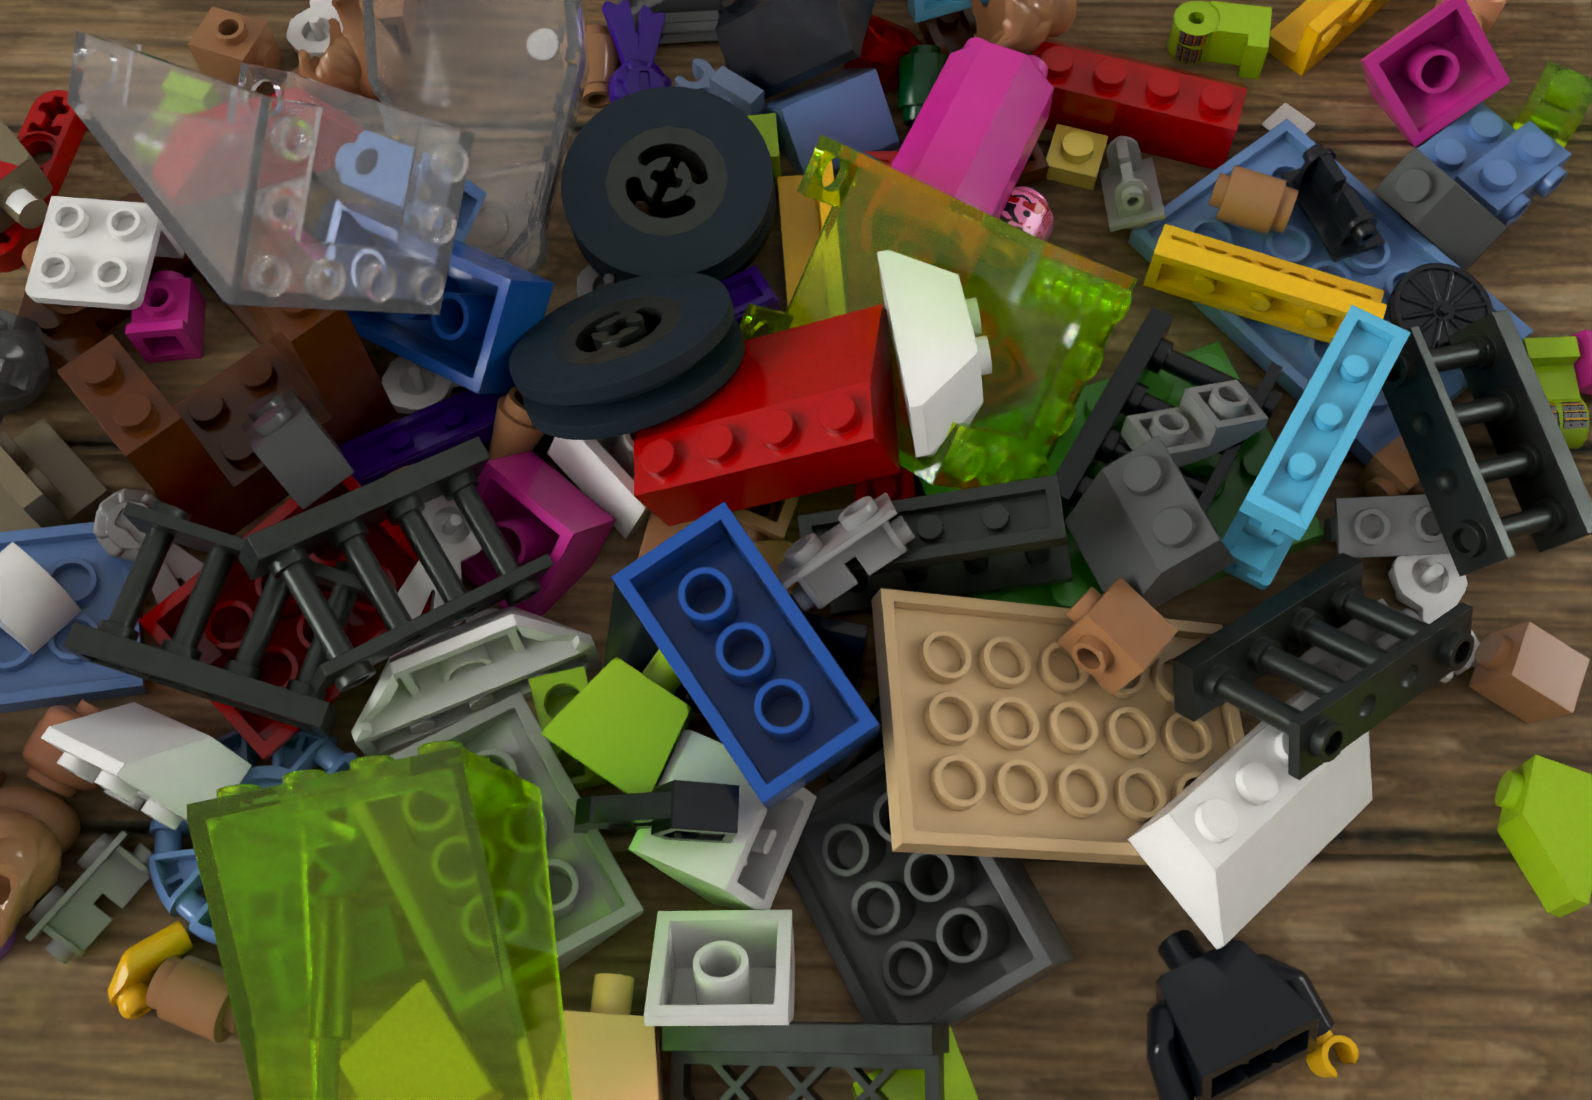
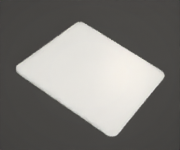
M1287 103L1280 106L1262 123V126L1270 131L1285 119H1288L1305 134L1315 126L1313 121Z

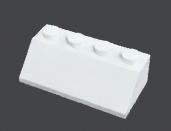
M1302 690L1285 701V703L1303 711L1320 698ZM1261 721L1127 839L1216 949L1224 947L1373 800L1369 731L1344 748L1334 760L1324 762L1301 780H1298L1288 774L1289 735Z

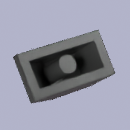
M1416 147L1373 190L1465 271L1508 230L1504 224Z

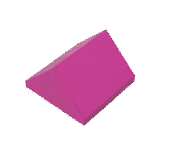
M1466 0L1443 1L1361 59L1369 93L1413 147L1418 146L1511 82Z

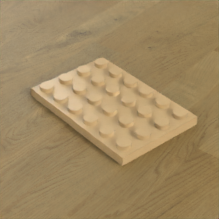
M880 588L871 599L892 852L1148 865L1127 839L1244 737L1239 708L1227 702L1219 705L1195 722L1174 711L1173 659L1222 629V624L1166 619L1178 632L1144 672L1115 695H1112L1090 673L1082 670L1075 663L1072 656L1056 642L1073 624V621L1065 615L1070 608Z

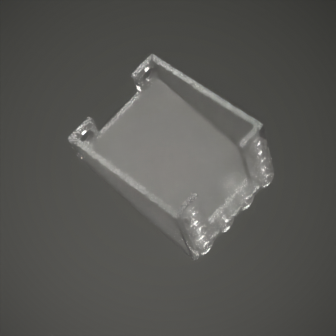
M76 31L67 103L224 302L243 306L440 315L475 133L292 72L241 63L238 85L143 53L141 52L142 44ZM270 81L275 88L276 97L266 96L255 92V90L261 83Z

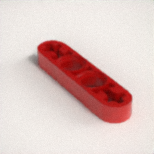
M52 90L39 96L32 104L17 136V139L31 157L42 151L53 152L49 161L39 165V168L53 186L51 194L43 199L48 206L51 196L58 195L88 126L87 115L73 94L64 90ZM15 222L0 234V273L11 272L24 265L22 261L23 250L28 244L39 239L43 223L36 228L26 229L18 222Z

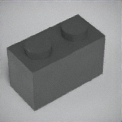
M292 388L282 396L277 391L264 396L247 411L250 419L244 422L242 427L254 453L302 510L355 472L337 444Z

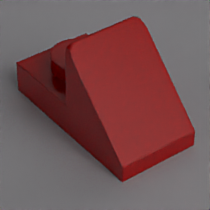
M871 14L860 56L845 63L844 67L845 69L876 68L885 94L898 87V59L903 55L909 54L910 47L922 44L910 29Z

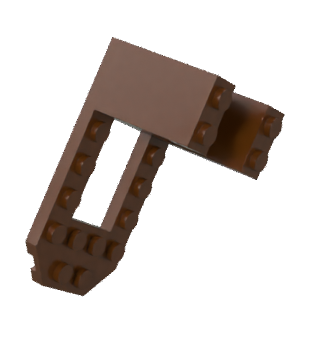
M129 193L118 201L162 204L188 239L183 258L154 257L148 281H151L152 275L159 271H174L182 274L185 278L196 272L260 346L172 406L112 334L108 337L104 335L105 332L131 316L132 310L85 307L76 313L62 314L49 310L41 303L33 301L25 291L18 315L38 322L35 333L43 342L49 359L58 369L57 373L163 502L191 515L190 522L235 535L290 495L254 453L242 427V424L250 419L247 411L258 400L275 391L282 396L292 388L338 447L345 442L387 425L398 416L344 305L273 227L246 243L213 206L177 216L162 194Z

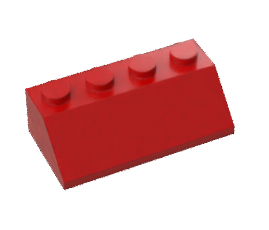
M1046 38L1033 51L1032 55L1040 58L1047 65L1048 75L1046 79L1054 87L1049 118L1044 129L1055 131L1056 125L1061 124L1109 136L1107 144H1110L1118 136H1128L1137 141L1140 152L1216 170L1225 163L1238 128L1247 93L1245 84Z

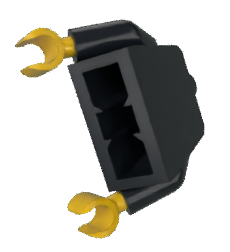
M1180 930L1173 933L1159 946L1158 953L1170 971L1161 975L1156 981V1003L1147 1013V1061L1159 1100H1194L1195 1098L1196 1100H1221L1306 1056V1062L1310 1070L1315 1075L1322 1078H1337V1071L1331 1065L1328 1058L1331 1046L1335 1049L1342 1063L1355 1064L1359 1056L1357 1045L1346 1036L1333 1035L1331 1028L1334 1025V1021L1308 975L1302 970L1264 953L1256 954L1244 941L1231 940L1224 947L1215 948L1206 953L1189 930Z

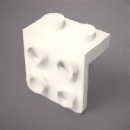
M51 196L25 291L37 303L134 310L143 303L154 257L183 258L188 239L162 204Z

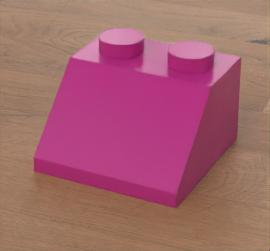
M527 451L489 460L478 478L479 485L476 487V490L521 566L547 553L554 563L539 580L542 589L531 598L514 606L542 617L592 567L616 519L533 451ZM483 549L474 557L461 563V572L478 587L498 578ZM505 600L498 603L503 608L508 607Z

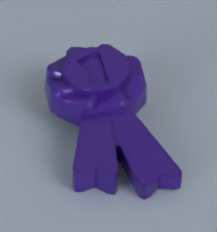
M622 0L618 5L605 1L602 11L621 62V66L609 78L610 103L641 90L671 86V80L665 76L654 62L665 14L662 12L653 14L647 6L643 5L636 15L635 30L628 0Z

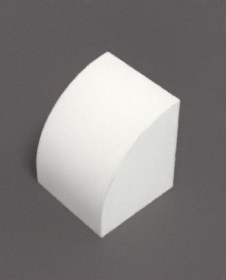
M12 542L0 552V627L30 653L35 654L81 612V609L45 569Z

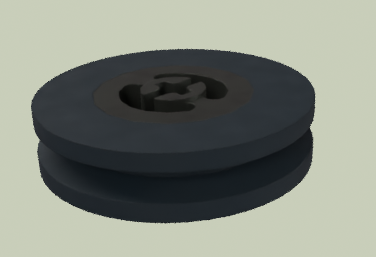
M656 87L641 90L614 101L594 115L581 129L570 146L562 170L561 198L575 241L591 267L602 277L607 273L613 274L615 283L635 277L666 272L699 273L721 281L746 270L763 249L773 226L776 209L773 169L770 153L761 133L754 123L736 106L719 96L702 90L687 87ZM690 171L701 177L705 183L695 184L692 181ZM638 201L646 202L651 216L637 209L634 204Z
M692 272L657 273L607 285L582 295L554 310L530 328L515 345L509 358V371L515 386L523 395V403L532 424L538 430L547 435L562 439H603L649 428L676 417L703 402L719 390L739 368L745 354V341L741 328L734 318V309L729 292L720 281L704 274Z

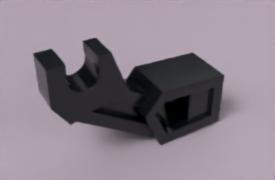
M673 780L654 787V792L605 796L591 795L579 798L576 801L573 833H588L590 829H607L613 831V835L624 836L639 829L651 828V835L665 840L731 843L738 831L740 785Z

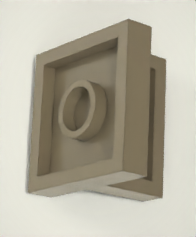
M43 418L39 419L14 439L4 429L0 432V532L88 523L95 517L99 504L112 495Z

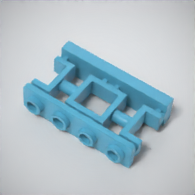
M1351 305L1222 539L1236 562L1223 571L1260 590H1266L1269 587L1294 539L1300 541L1306 532L1411 332Z

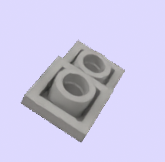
M1231 380L1185 388L1179 407L1126 416L1121 436L1132 450L1159 436L1178 467L1212 456L1249 438L1265 428L1269 418L1239 381Z

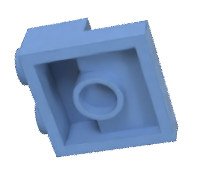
M1483 102L1460 116L1417 148L1505 226L1511 225L1525 212L1532 202L1530 199L1536 194L1545 198L1563 182L1568 175V172L1563 167L1572 155L1533 122L1528 121L1516 130Z

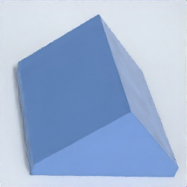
M848 68L765 103V114L776 113L778 144L798 175L814 174V147L831 146L834 176L845 171L846 151H892L899 148V138L876 68Z

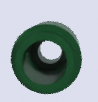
M923 44L912 46L909 48V54L903 55L898 59V112L903 114V124L905 126L912 127L949 57L941 54L940 47L936 45Z

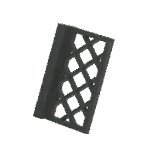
M791 1021L789 1025L662 1026V1051H671L670 1100H696L691 1094V1064L711 1065L729 1085L730 1088L719 1100H735L737 1097L741 1100H759L747 1086L765 1066H777L796 1088L786 1100H802L803 1098L806 1100H823L813 1087L832 1067L844 1068L864 1090L856 1100H889L880 1089L899 1069H925V1100H945L944 1053H949V1023ZM729 1065L749 1067L739 1077ZM795 1067L816 1068L805 1079ZM861 1068H882L884 1070L872 1081Z

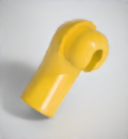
M178 920L129 947L122 954L107 989L110 1005L118 1006L122 1017L137 1019L147 1014L152 1008L147 1006L146 994L156 970L168 957H180L193 949L189 935Z

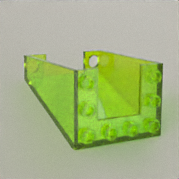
M821 134L797 192L832 205L787 311L782 312L749 303L739 325L744 341L752 339L756 330L766 323L769 324L768 334L879 304L885 306L877 256L879 251L891 250L959 274L965 299L974 297L977 299L982 334L975 337L986 335L990 348L992 374L981 375L984 402L970 424L952 422L947 438L933 457H916L888 323L900 465L932 485L958 489H969L1046 476L1049 469L1048 460L1060 436L1070 428L1076 415L1075 405L1087 381L1097 373L1102 364L1103 349L1115 324L1124 318L1129 310L1132 300L1131 292L1138 279L863 151ZM839 157L840 168L838 175L830 185L824 187L822 183L824 170L832 159Z
M445 740L429 742L417 748L418 755L397 760L386 755L364 756L350 761V770L327 774V772L322 770L294 771L285 774L282 777L283 784L262 789L254 784L229 785L217 789L215 799L187 804V822L254 1100H572L540 787L517 776L515 771L504 769L490 762L489 757L479 756L463 748L462 743L458 741Z

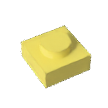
M1057 124L1046 157L1049 165L1046 179L1093 190L1109 136Z

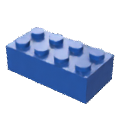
M334 201L316 273L317 277L344 305L358 336L477 394L508 393L510 388L515 387L509 371L510 355L521 337L544 318L554 285L549 280L386 208Z
M725 502L611 577L762 804L768 810H771L880 734L879 723Z

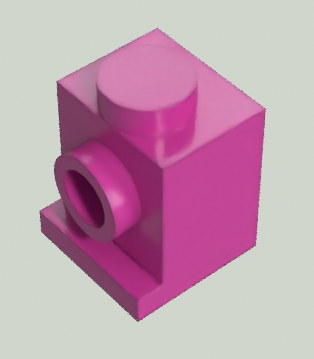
M174 271L156 272L152 275L151 281H148L143 303L137 309L132 310L131 323L126 324L125 334L146 363L203 358L206 301L191 278H185L182 274Z

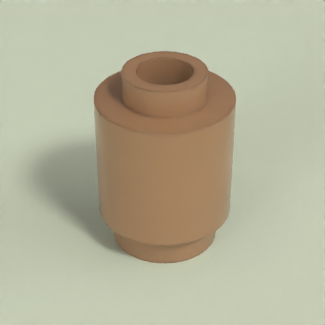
M1234 165L1230 176L1219 173L1208 205L1218 208L1215 220L1265 235L1268 234L1269 230L1282 234L1291 216L1298 190L1286 187L1287 180Z
M194 955L186 956L183 959L178 956H170L159 966L153 975L147 990L146 1003L148 1007L157 1010L159 1019L216 1043H222L232 1034L238 1035L247 1027L255 1012L257 997L252 995L253 983L249 977Z

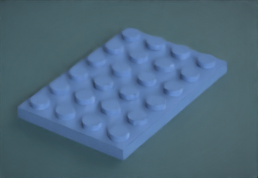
M1285 119L1164 206L1166 219L1150 222L1145 227L1139 229H1132L1128 243L1150 263L1164 224H1168L1385 291L1381 303L1387 305L1383 320L1390 323L1389 300L1396 284L1408 272L1418 266L1429 263H1444L1460 268L1337 161L1336 163L1347 178L1346 182L1350 188L1354 189L1367 211L1374 213L1377 217L1378 222L1375 227L1385 240L1383 246L1334 262L1296 201L1282 234L1269 230L1268 234L1265 235L1215 220L1218 208L1208 204L1219 173L1230 176L1234 165L1281 179L1283 173L1303 166L1305 163L1302 158L1304 152L1311 146L1316 145V143L1288 119ZM1486 290L1492 302L1494 312L1508 309ZM1191 301L1265 372L1268 371L1272 362L1282 366L1283 369L1276 382L1297 402L1299 401L1328 349L1329 343ZM1508 309L1521 340L1529 338L1533 330ZM1461 368L1438 372L1451 402L1469 388ZM1382 388L1349 449L1366 466L1376 453L1400 435Z

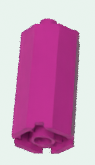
M978 37L968 39L963 49L950 53L862 220V248L871 257L876 249L878 251L891 250L959 274L961 285L966 286L1049 118L1054 87L1046 79L1048 67L1043 60Z

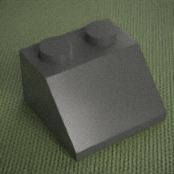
M1159 436L1154 437L1102 468L1065 520L1102 591L1104 592L1119 577H1122L1154 609L1236 563Z

